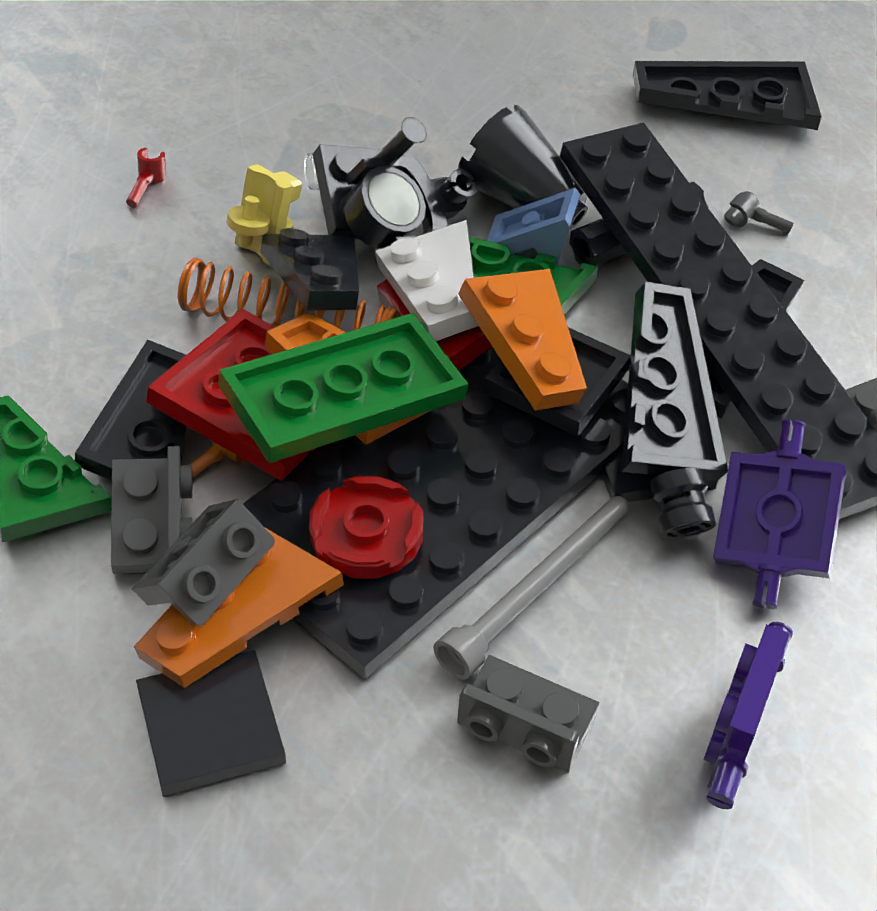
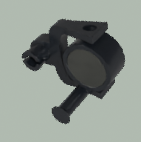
M414 117L405 118L402 121V129L373 158H363L345 176L348 185L356 184L345 197L343 209L346 222L352 232L362 242L377 249L391 246L399 239L417 237L409 235L418 228L421 222L423 234L447 227V219L453 218L463 210L467 204V199L472 197L477 191V183H473L467 188V184L473 181L474 177L464 169L454 170L449 177L429 179L419 161L412 156H403L415 143H422L427 138L425 126Z

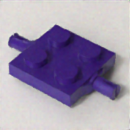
M791 419L782 421L778 451H770L763 454L731 452L713 559L716 564L744 567L758 573L752 605L763 609L765 604L768 609H777L781 577L796 574L828 579L831 577L846 467L845 463L817 461L802 454L801 448L806 424L799 420H794V427Z
M782 622L766 624L758 648L745 643L703 760L715 764L707 785L710 791L706 799L717 808L727 810L733 808L738 787L742 778L748 773L749 766L745 760L755 737L776 674L784 669V656L793 635V630Z

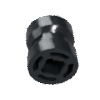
M676 469L660 474L649 482L653 499L661 507L662 514L658 518V523L663 538L678 539L695 536L707 532L717 525L712 506L705 502L704 493L708 486L703 469Z

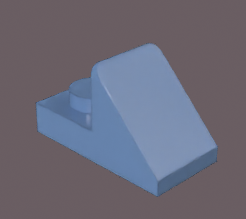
M576 188L496 215L486 241L506 245L510 254L514 255L523 254L534 247L538 253L555 256V264L558 265L580 193Z

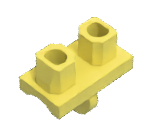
M259 164L247 167L241 205L232 207L227 214L226 223L230 229L236 232L234 244L240 248L256 252L261 256L263 262L270 266L269 262L260 253L262 235L280 234V230L286 228L294 229L291 218L288 217L290 203L300 198L301 181L285 171L272 173Z

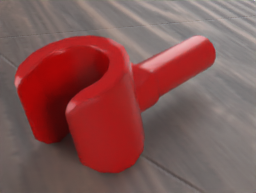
M141 148L137 152L138 177L126 200L128 206L132 208L137 207L146 188L151 183H158L165 179V152H161L159 157L153 159L148 157V148Z

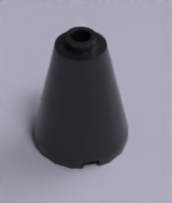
M514 105V112L505 107L491 117L469 143L476 149L470 160L467 161L462 156L458 164V169H464L474 177V180L468 183L467 186L477 183V191L513 209L576 188L580 193V197L570 229L574 228L588 211V206L585 205L587 195L527 112L519 105Z

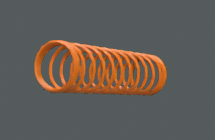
M192 258L185 265L179 280L177 298L180 308L187 312H194L201 308L207 317H212L220 312L222 318L227 322L232 317L225 315L223 306L232 288L234 279L233 268L229 266L223 272L219 286L218 307L214 312H208L204 303L210 294L214 282L215 265L213 262L205 265L202 259ZM197 265L196 287L187 305L189 280ZM211 267L209 283L204 293L207 273ZM250 271L243 275L240 282L237 311L235 314L242 310L247 303L253 278ZM229 273L228 285L223 297L225 281ZM269 276L263 278L257 296L255 316L260 319L271 290V279ZM248 278L246 291L243 297L244 286ZM285 282L282 283L278 293L276 318L271 323L273 326L281 325L280 318L288 301L290 289ZM265 285H266V290H265L264 298H263V300H262L264 288H265ZM298 299L295 318L302 316L305 311V307L301 305L302 303ZM364 299L358 305L353 330L360 329L366 310ZM384 304L379 306L375 324L400 317L398 308L389 306L385 310ZM315 310V316L322 319L325 310ZM336 310L334 318L335 327H340L345 310Z

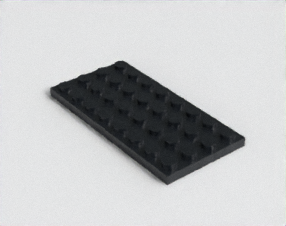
M491 347L459 370L468 382L464 400L433 409L366 445L354 435L315 448L282 481L277 478L243 503L263 527L317 558L310 543L309 520L310 511L319 495L328 488L332 492L334 489L342 487L343 480L356 476H378L401 484L409 491V497L415 501L416 505L418 501L423 511V542L415 558L398 572L377 579H354L342 575L343 586L328 596L321 592L298 607L300 614L292 619L366 680L603 473L604 465L623 449L628 392L627 382L621 379L577 437L484 393L485 377L500 361V357L494 348Z

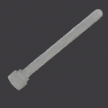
M621 496L612 497L472 626L452 627L433 646L434 654L441 666L455 678L461 680L468 679L485 662V653L488 651L487 643L627 514L629 510L627 500Z

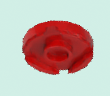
M356 476L343 480L342 487L336 488L332 492L328 488L319 495L310 511V543L317 558L342 572V575L354 579H377L398 572L415 558L423 542V511L418 501L416 505L415 501L409 497V491L401 484L378 476Z

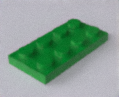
M411 313L219 370L218 386L268 463H272L464 400L468 382L415 314Z

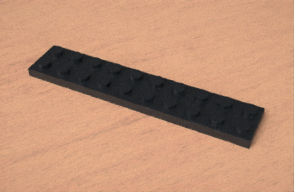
M645 123L563 142L559 157L646 281L691 289L706 366L729 396L731 402L766 452L778 451L783 420L791 419L793 427L794 420L802 421L806 424L801 448L802 454L817 461L845 463L846 477L839 519L877 506V431L871 426L866 416Z

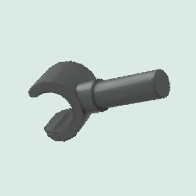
M748 191L736 195L730 202V209L724 214L726 222L739 228L745 226L750 219H753L759 223L762 222L790 233L794 224L760 208L758 198Z

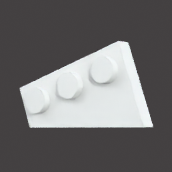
M466 220L414 238L399 239L391 246L375 251L379 269L409 312L415 314L435 341L479 326L458 295L464 280L474 278Z

